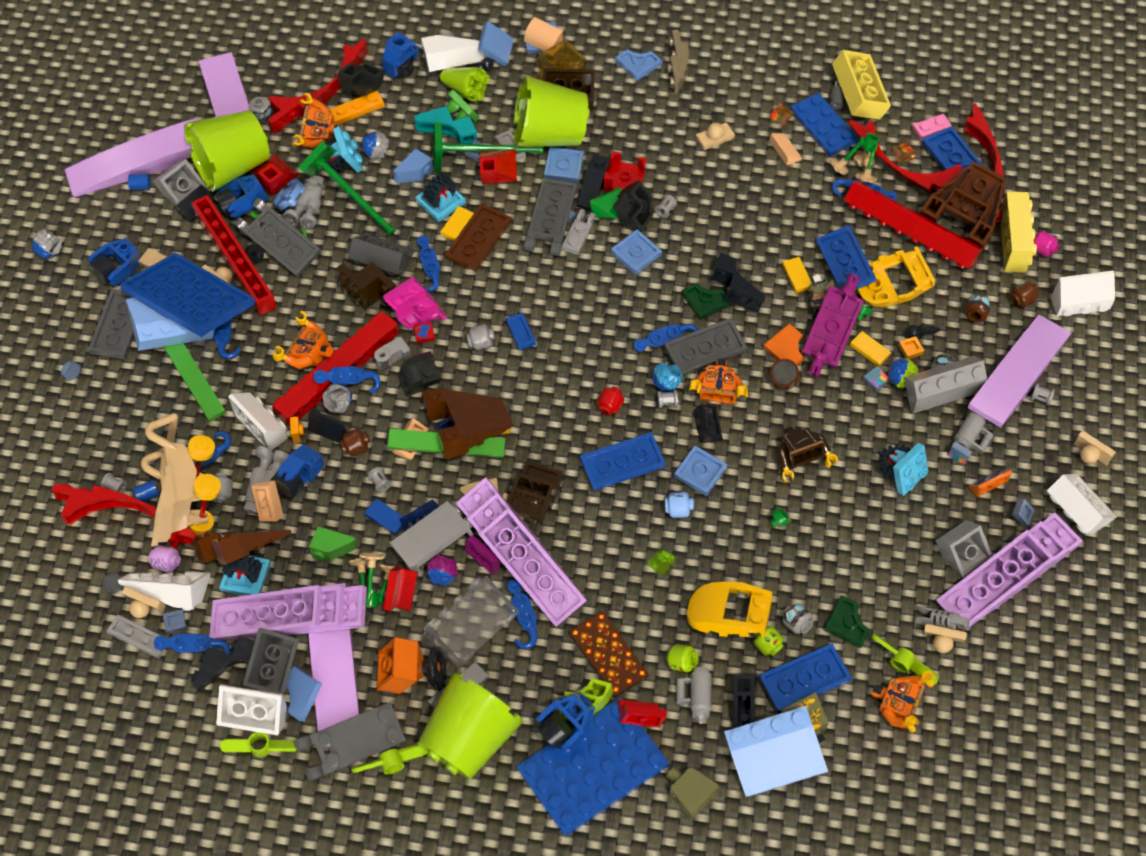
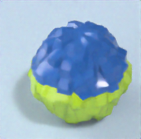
M900 358L891 362L888 377L898 388H906L904 377L917 374L918 368L910 359Z

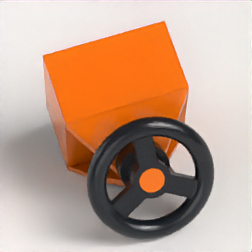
M397 637L393 638L378 651L377 691L401 694L424 676H430L432 683L437 688L442 687L445 683L446 662L442 650L437 646L430 649L428 660H424L418 641Z

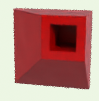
M516 149L482 151L480 153L482 184L517 182Z
M275 153L270 156L268 161L248 172V175H255L263 189L271 196L298 176V173Z

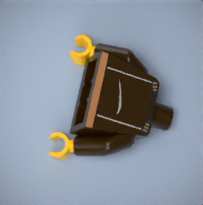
M793 427L785 429L777 453L780 467L784 471L782 474L783 483H786L785 475H789L791 481H793L794 473L789 470V467L793 469L825 456L824 464L826 467H831L829 459L833 461L834 465L837 463L838 457L830 453L831 449L823 435L812 432L807 427L797 430Z

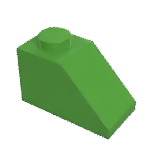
M317 527L309 545L311 556L321 561L324 559L331 561L357 548L355 537L322 527Z

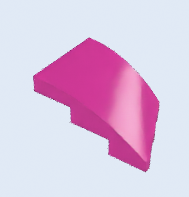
M414 276L383 295L384 301L395 310L398 321L408 329L414 328L416 324L428 323L438 318L442 320L447 319L439 304Z

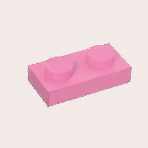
M941 114L913 124L912 129L919 140L922 141L923 138L949 128L952 125L946 116Z

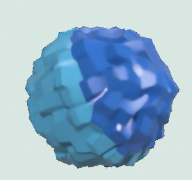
M668 362L656 365L652 373L653 384L661 391H672L679 387V384L682 382L683 374L675 364L667 366Z

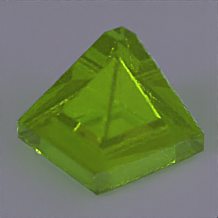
M659 549L647 565L663 576L674 564L675 556Z

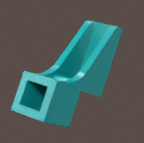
M447 106L414 116L415 128L418 132L434 133V122H442V134L454 137L459 144H472L474 140L477 141V131L470 116L453 121Z

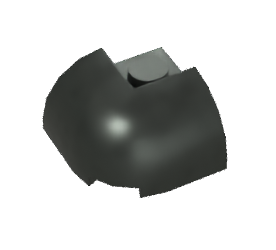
M350 63L338 71V82L341 88L350 96L355 92L367 96L379 90L385 70L367 63L363 65H353Z
M636 181L628 185L617 195L619 199L613 205V209L621 217L619 222L632 231L638 229L641 232L654 215L652 212L653 198L640 181Z
M431 351L408 358L404 361L399 371L400 383L406 397L423 392V387L441 382V377Z

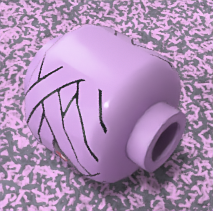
M158 545L149 554V563L156 571L173 572L181 561L178 550L170 546Z

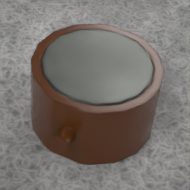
M789 359L776 361L772 368L768 370L773 384L781 390L792 389L797 385L798 380L801 381L802 379L797 365Z

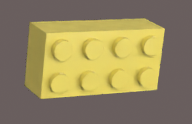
M842 50L832 65L852 116L880 120L891 105L871 55Z
M1007 192L1001 207L1002 217L1000 220L1004 272L1026 273L1028 266L1032 265V256L1036 254L1037 246L1033 242L1035 229H1032L1034 215L1031 214L1032 200H1029V192Z

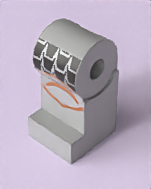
M401 336L382 346L374 353L376 365L382 370L390 368L392 363L402 358L407 360L412 357L410 348Z

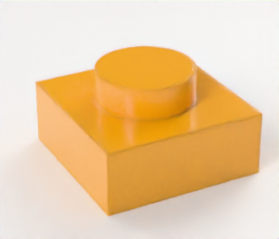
M916 336L900 341L898 344L902 354L907 359L924 354V349Z
M290 417L293 443H301V435H304V426L300 424L298 417Z

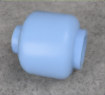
M687 492L670 493L668 498H665L666 513H669L672 518L688 517L690 510H694L693 498H689Z

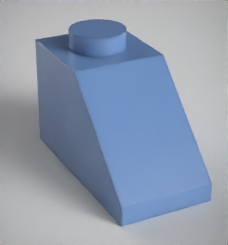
M415 149L393 170L395 182L422 181L433 171L432 158Z

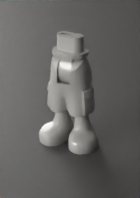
M310 176L304 184L305 190L297 197L298 201L293 206L295 209H288L284 212L283 218L293 227L297 228L299 222L301 228L305 230L315 227L317 220L313 215L317 214L321 204L320 199L324 188V179L322 177ZM306 211V213L303 214V216H302V218H301V221H300V217H301L302 212Z
M263 446L256 448L255 454L260 459V466L253 469L249 479V486L246 498L244 499L245 506L243 510L245 512L258 514L251 485L270 481L279 470V467L288 458L289 455L280 450H276L273 453L270 449ZM273 462L271 470H268L269 466Z

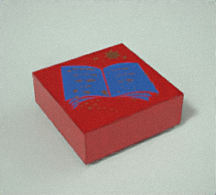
M432 322L414 325L417 344L435 341Z

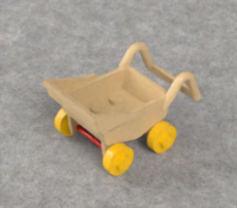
M176 413L152 421L145 428V434L148 439L163 446L162 449L146 455L141 461L142 469L160 480L162 490L156 510L151 546H158V542H168V539L171 538V533L187 527L196 535L205 531L210 533L213 529L214 518L210 512L206 511L207 501L213 500L219 495L221 483L216 476L200 472L201 462L209 460L214 454L215 444L213 440L205 435H197L190 439L188 447L183 444L174 443L178 415ZM169 424L167 439L153 432L154 429ZM161 458L159 470L149 465L150 462ZM202 500L201 509L190 510L193 501Z

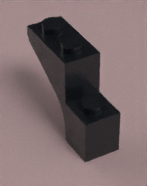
M719 252L713 265L710 279L727 285L725 301L759 312L765 300L764 294L739 274L736 268L737 258Z
M239 636L238 641L234 640L230 652H233L232 655L208 647L207 651H203L200 656L199 663H201L199 670H195L191 679L193 688L200 691L204 690L230 667L236 664H248L255 641Z

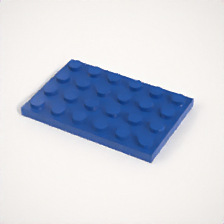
M173 253L120 283L121 290L200 337H203L255 304L254 297L177 253Z
M618 698L594 714L588 729L568 749L556 748L549 744L516 766L522 778L564 837L583 826L669 766L667 759L642 726L620 723L618 701L619 699L622 700L621 698ZM577 727L572 729L573 735Z

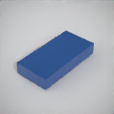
M523 313L505 318L518 350L536 345L535 338Z
M378 499L364 512L367 518L394 536L408 522L407 518Z

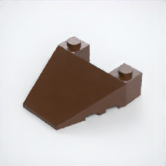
M974 161L957 174L953 180L943 185L939 191L934 192L922 207L920 214L938 223L943 214L946 213L972 227L973 230L967 240L982 247V253L992 239L1006 178Z
M437 388L422 393L423 406L429 421L449 416L452 422V427L438 430L439 445L445 460L464 455L469 452L471 447L475 445L480 446L484 443L485 439L491 436L494 438L513 427V422L500 398L444 388Z
M282 529L226 531L219 533H208V531L197 534V538L191 541L199 563H208L218 559L219 564L226 565L249 555L250 551L259 550L265 544L273 543L292 534L291 530Z

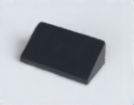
M200 185L179 202L176 208L178 214L191 223L197 218L191 202L206 195L209 196L213 203L216 202V199L203 185Z
M700 404L693 411L699 442L722 441L723 436L717 408Z
M311 410L308 430L341 444L340 440H342L343 434L347 433L346 424L318 411Z

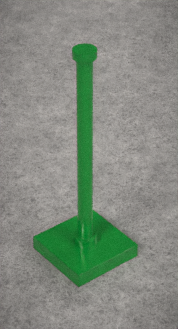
M434 122V172H441L442 154L445 151L482 152L516 149V152L543 154V147L445 144V142H442V122Z
M322 141L298 168L313 177L322 168L387 232L389 237L392 236L397 229L385 221L327 164V161L337 150Z

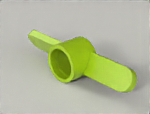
M872 634L871 637L894 653L890 664L897 671L908 673L911 670L917 675H922L925 671H931L936 677L929 680H932L935 684L938 682V674L917 660L910 650L903 647L896 649L877 634Z
M261 732L251 734L248 739H224L220 742V749L223 752H251L256 757H265L269 752L296 751L293 743L295 740H269L268 736ZM263 739L267 741L265 747L260 750L252 748L257 740Z
M419 744L400 750L392 749L383 752L379 759L354 766L351 770L352 773L382 765L384 774H393L404 768V761L426 755L428 752Z

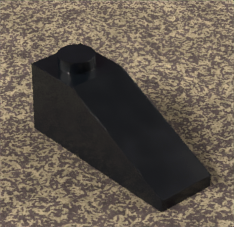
M593 154L577 207L591 211L589 201L601 195L604 187L605 173L609 172L610 158Z
M757 673L734 674V728L756 722Z

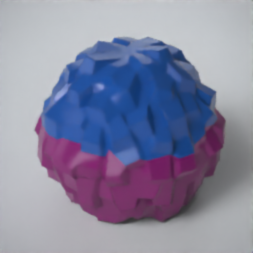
M435 555L427 564V576L433 584L445 587L454 581L458 575L456 561L451 558L448 559L445 556Z

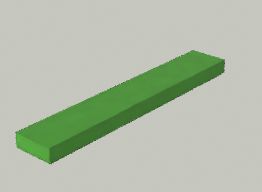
M184 343L164 346L163 348L207 420L211 422L226 414L225 409Z
M389 428L388 449L442 453L437 432ZM489 437L484 440L482 445L471 447L469 452L464 455L503 459L505 438Z

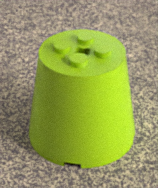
M524 76L522 78L524 84L519 86L515 105L514 124H517V132L514 131L513 133L515 146H579L586 134V124L589 118L587 94Z
M250 110L184 124L186 143L190 142L192 151L189 153L204 184L207 187L211 186V191L223 187L270 159L268 138L258 119Z
M454 672L418 744L428 752L427 756L436 763L440 761L445 764L447 771L453 775L458 773L471 780L518 729L523 720L516 713L514 715L510 714L511 708L489 691L470 679L466 683L462 680L463 676Z

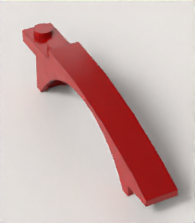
M365 39L353 47H350L348 44L343 46L344 59L341 69L350 63L353 65H360L368 53ZM338 74L326 86L310 93L311 98L326 104L341 89L338 82ZM305 95L298 97L271 96L268 98L272 111L275 113L268 119L269 128L272 133L276 134L300 116L304 117L305 107L308 103L302 104L299 100L306 101Z
M973 104L970 117H966V123L970 126H964L963 132L976 139L983 146L991 159L993 172L1004 177L1002 162L995 139L977 104ZM1002 209L998 210L995 227L998 220H1001Z
M850 119L849 124L859 138H865L867 133L876 135V127H874L873 122L869 121L865 127ZM877 144L878 148L875 155L902 178L931 194L934 188L935 192L939 191L943 185L953 180L963 170V166L957 164L950 169L937 173L911 172L890 161Z
M54 483L52 487V492L56 499L67 501L61 516L65 523L69 525L92 512L107 508H129L141 511L153 519L156 516V507L129 495L94 485L92 491L86 488H73L68 484L59 485ZM185 528L171 533V538L168 541L171 547L177 549L180 542L193 545L191 540L196 539L197 536L189 528Z

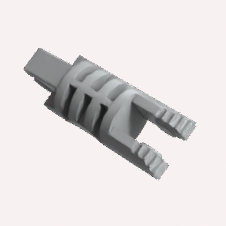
M919 606V613L930 616V618L918 616L914 622L919 625L931 624L954 630L967 631L969 627L968 618L962 617L958 613Z

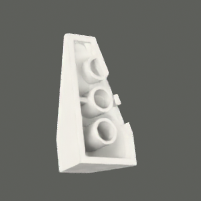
M442 35L421 38L428 72L481 62L483 58H490L478 50L479 40Z
M187 571L185 575L173 576V572H166V574L155 576L154 573H130L120 578L118 584L129 587L172 607L189 611L202 603L210 579V573Z

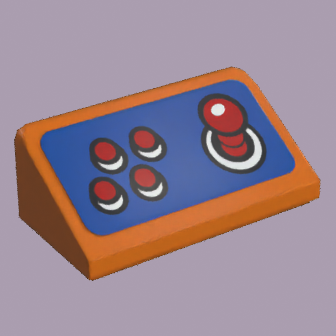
M999 470L969 485V488L975 497H979L1007 483L1012 471Z

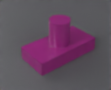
M473 535L469 537L466 542L465 552L492 575L496 574L499 571L501 560L488 545L485 546Z

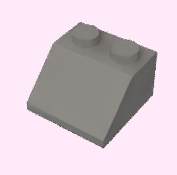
M186 159L177 161L153 180V183L162 195L174 205L181 202L200 185L207 188Z
M967 520L936 540L942 557L962 579L992 557L981 525Z

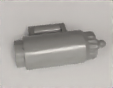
M971 411L954 437V443L956 441L967 449L972 448L978 453L983 454L993 438V434L984 428L986 419ZM979 433H981L984 437L978 445L975 443V440Z
M706 667L694 668L691 678L677 679L676 704H690L692 717L698 719L699 724H703V720L710 716L712 675ZM685 684H691V698L685 699Z

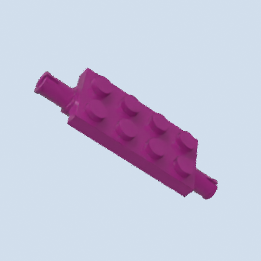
M849 273L845 286L841 289L831 285L828 287L801 353L813 358L808 371L809 375L814 373L813 377H819L824 363L834 368L838 365L864 300L857 298L854 292L860 280L858 275L855 278V274Z

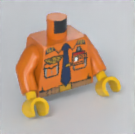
M302 93V95L306 96L307 100L300 99L299 101L302 104L308 103V105L305 107L300 135L292 136V138L298 140V143L293 142L291 144L294 147L301 144L303 147L316 148L322 141L326 143L331 140L334 128L339 126L343 129V126L334 124L335 118L331 110L322 102L311 98V95L308 93Z
M300 311V315L304 317L303 319H298L296 316L295 318L298 325H306V328L302 327L285 354L284 349L280 346L275 347V351L279 354L273 352V359L275 361L285 360V363L297 369L317 366L324 357H331L333 354V348L328 342L325 332L312 320L308 321L307 315L303 311Z
M725 359L716 360V366L709 365L706 371H702L694 380L690 381L689 391L692 389L697 390V393H700L699 400L735 404L736 397L739 398L740 395L748 398V387L743 384L738 375H735L734 368L727 367Z
M925 671L922 675L891 679L888 688L875 684L871 695L883 700L879 710L891 726L908 728L910 732H915L916 729L913 724L919 725L920 723L914 715L925 688L923 685L925 683L928 687H933L935 683L929 679L936 676L931 671Z

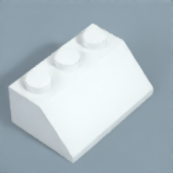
M1114 271L1060 277L1051 296L1056 316H1071L1072 314H1088L1095 311L1104 312L1110 310L1115 300Z
M250 392L230 394L228 396L234 415L264 447L272 451L288 439L286 426L283 422H278L275 419V415L270 409L266 410L263 407L264 405L258 397H254Z
M1078 474L1062 475L1047 490L1051 500L1064 509L1063 513L1068 518L1073 519L1077 523V528L1084 534H1094L1117 518Z
M220 685L216 725L279 735L285 726L287 705L282 694Z

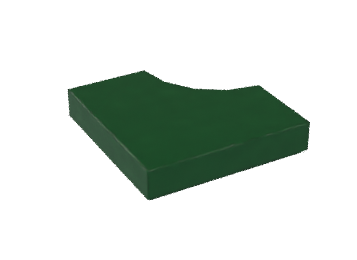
M695 283L681 290L682 296L699 320L731 306L730 302L724 300L725 292L723 289L707 290L698 283Z
M841 595L824 631L861 649L870 629L859 618L858 610L860 604Z

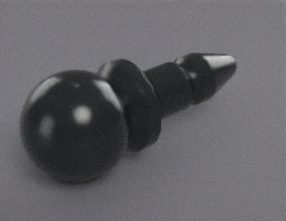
M483 58L474 67L490 71L493 68V61L490 58Z
M910 325L906 329V335L908 338L914 336L923 338L924 335L935 334L941 331V329L934 326Z

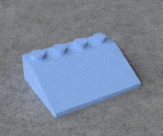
M126 299L138 351L213 338L214 330L200 337L138 299Z
M806 706L724 731L746 797L828 772Z

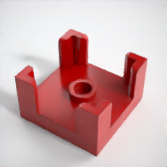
M613 151L609 172H606L604 176V191L610 192L619 187L623 190L636 181L643 183L646 174L647 158L638 157V165L621 162V153Z

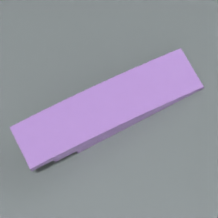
M232 52L198 60L215 117L249 110V104Z
M197 118L135 138L66 168L65 173L73 197L127 182L129 174L157 173L169 169L179 160L191 158L189 152L192 149L190 142L186 143L184 124L197 121Z
M1038 315L969 403L968 409L1001 428L1015 409L1017 410L1070 337L1071 332Z
M487 477L456 502L458 507L468 517L469 522L479 532L480 537L556 627L587 601Z
M1053 513L1043 522L1040 521L1029 531L1026 530L939 597L936 602L944 611L958 613L960 616L968 618L969 627H971L1080 546L1083 541L1056 513Z
M341 583V584L326 585V586H321V587L323 588V587H330V586L341 585V586H343V587L345 588V587H346V584H345V583ZM351 629L308 633L312 677L322 683L315 698L318 731L359 715Z
M319 585L213 600L209 637L219 640L238 639L239 636L256 638L259 627L283 635L361 628L365 625L367 587L359 585L344 588L341 585L322 588Z

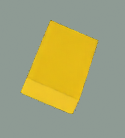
M458 206L440 231L441 235L455 241L474 213Z
M800 257L783 261L782 266L795 294L810 290V285L813 284Z
M863 331L850 343L853 349L878 367L892 353Z

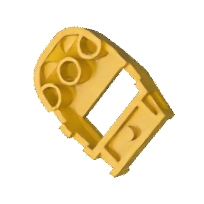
M917 246L911 252L904 253L903 250L896 251L893 255L886 256L884 254L879 256L878 260L872 263L868 262L877 281L857 290L866 303L882 308L911 301L935 286V279ZM903 262L916 288L907 294L898 296L885 269Z
M714 582L705 584L694 592L689 601L687 609L688 623L698 631L705 633L710 631L718 632L719 636L728 637V634H739V637H748L749 633H761V637H765L773 600L772 591L743 582ZM737 592H742L751 597L746 622L723 619L729 593L737 594Z

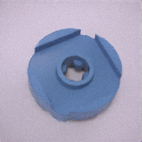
M297 178L288 182L287 185L289 187L285 190L282 188L274 199V206L281 212L288 206L293 207L298 201V195L306 188Z

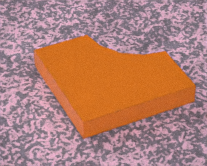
M788 324L766 342L763 349L777 361L789 359L798 365L804 358L798 348V343L803 335L791 324Z

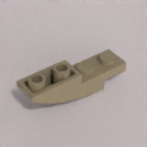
M672 30V37H669V47L673 48V50H671L670 63H667V72L671 74L669 77L670 87H673L674 93H678L687 75L689 47L688 42H681L679 30Z

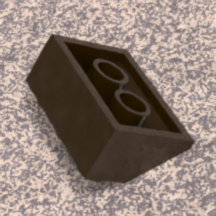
M543 68V81L586 93L589 110H594L595 69Z

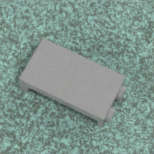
M447 501L391 541L390 545L409 570L418 571L419 576L422 574L419 569L421 565L465 533L471 537L473 533L470 528L473 526L466 517L464 519L461 517L462 513L456 505L452 506Z

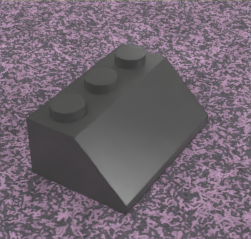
M365 233L352 238L348 258L354 260L353 262L359 265H368L373 262L379 269L387 271V274L397 276L405 271L415 249Z
M259 627L242 687L284 695L299 639Z

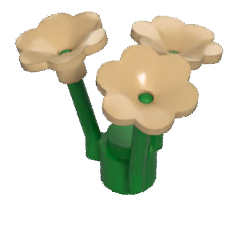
M867 133L865 138H860L859 142L845 158L843 157L840 161L833 158L830 164L837 172L846 175L849 172L845 167L848 159L863 145L862 148L865 151H857L853 159L857 162L858 166H865L866 168L864 173L856 174L855 178L860 179L862 182L875 183L877 178L871 175V166L875 163L874 155L878 148L879 137L873 133Z
M364 552L360 554L359 557L361 558L350 560L349 564L350 566L358 567L360 584L365 586L364 574L366 573V566L369 567L366 606L378 607V603L383 602L389 573L393 567L380 564V569L384 570L386 574L381 591L377 595L378 591L372 590L373 569L376 566V560L385 558V555Z

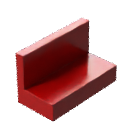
M396 566L390 570L383 610L392 611L394 608L411 611L418 571Z
M620 699L618 701L621 724L660 728L667 717L666 709H659V705L656 703Z

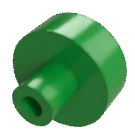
M862 305L857 319L862 321L864 314L870 316L872 308Z
M776 507L771 512L774 518L770 523L774 527L778 524L785 527L791 521L788 514L780 507Z

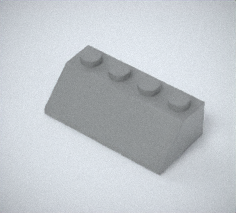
M972 356L904 377L911 413L914 414L977 394L987 380L984 360Z

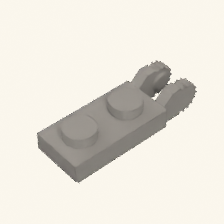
M580 209L577 219L574 220L562 245L563 251L576 255L580 254L592 229L595 213L591 212L587 223L582 222L585 210Z

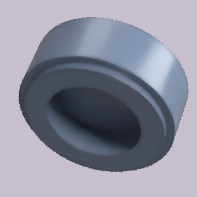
M75 361L65 363L61 369V375L67 380H73L80 373V365Z

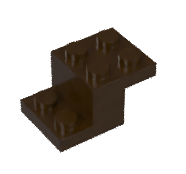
M373 262L356 274L344 263L338 266V278L341 281L340 288L344 294H349L352 297L353 302L357 306L360 305L366 310L380 299L385 305H388L384 301L383 295L396 288V284Z
M526 461L523 472H517L507 502L518 515L543 522L547 509L552 510L564 472Z

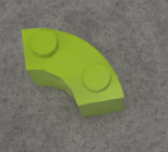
M591 678L586 687L576 692L581 691L595 706L594 715L608 703L613 694V687L611 683ZM565 692L564 696L570 695V694H573V693H576V692ZM559 709L560 717L562 719L569 720L566 717V715Z

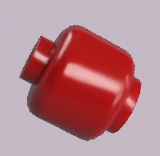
M612 386V388H604L596 402L598 409L602 413L611 416V414L618 413L625 399L622 391Z

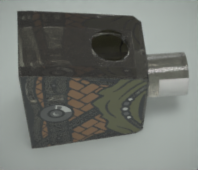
M815 275L811 278L812 284L808 286L807 291L812 320L817 316L828 287L831 285L839 288L834 280L823 281L820 275Z

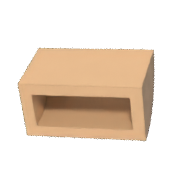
M534 17L527 27L524 42L553 55L563 43V31Z

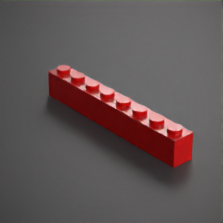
M860 181L853 182L844 201L848 202L849 207L855 210L859 208L864 211L863 214L869 218L875 217L879 219L878 222L880 224L894 227L896 233L901 235L905 233L910 236L909 239L911 241L925 244V248L932 252H935V250L940 252L941 257L949 261L951 259L956 261V265L963 269L972 268L983 249L979 245Z
M206 195L191 202L197 219L245 293L255 298L254 307L259 315L262 316L276 309L273 294L209 196Z
M383 311L373 316L368 324L359 328L354 336L345 340L340 348L334 350L331 357L318 363L313 371L304 375L299 383L290 387L285 395L276 399L272 405L275 415L289 427L290 417L302 419L323 400V393L332 384L329 380H326L324 383H316L313 379V374L316 371L323 370L328 373L329 370L335 367H362L374 356L376 350L399 335L398 324Z

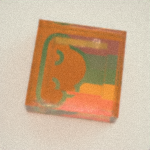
M779 104L770 114V118L784 126L793 117L794 111Z
M908 142L892 147V153L899 164L916 157Z

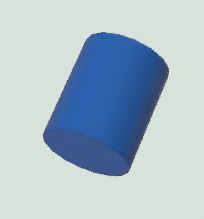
M129 174V189L150 190V174Z
M154 480L133 487L136 498L142 502L160 496Z

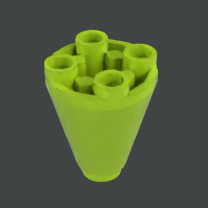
M478 67L448 68L442 70L440 80L467 100L475 102L483 100L484 91L490 77L482 68Z

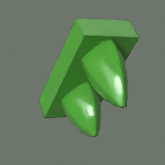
M454 90L448 94L451 97L447 104L449 113L456 112L461 108L455 121L470 116L476 122L480 118Z

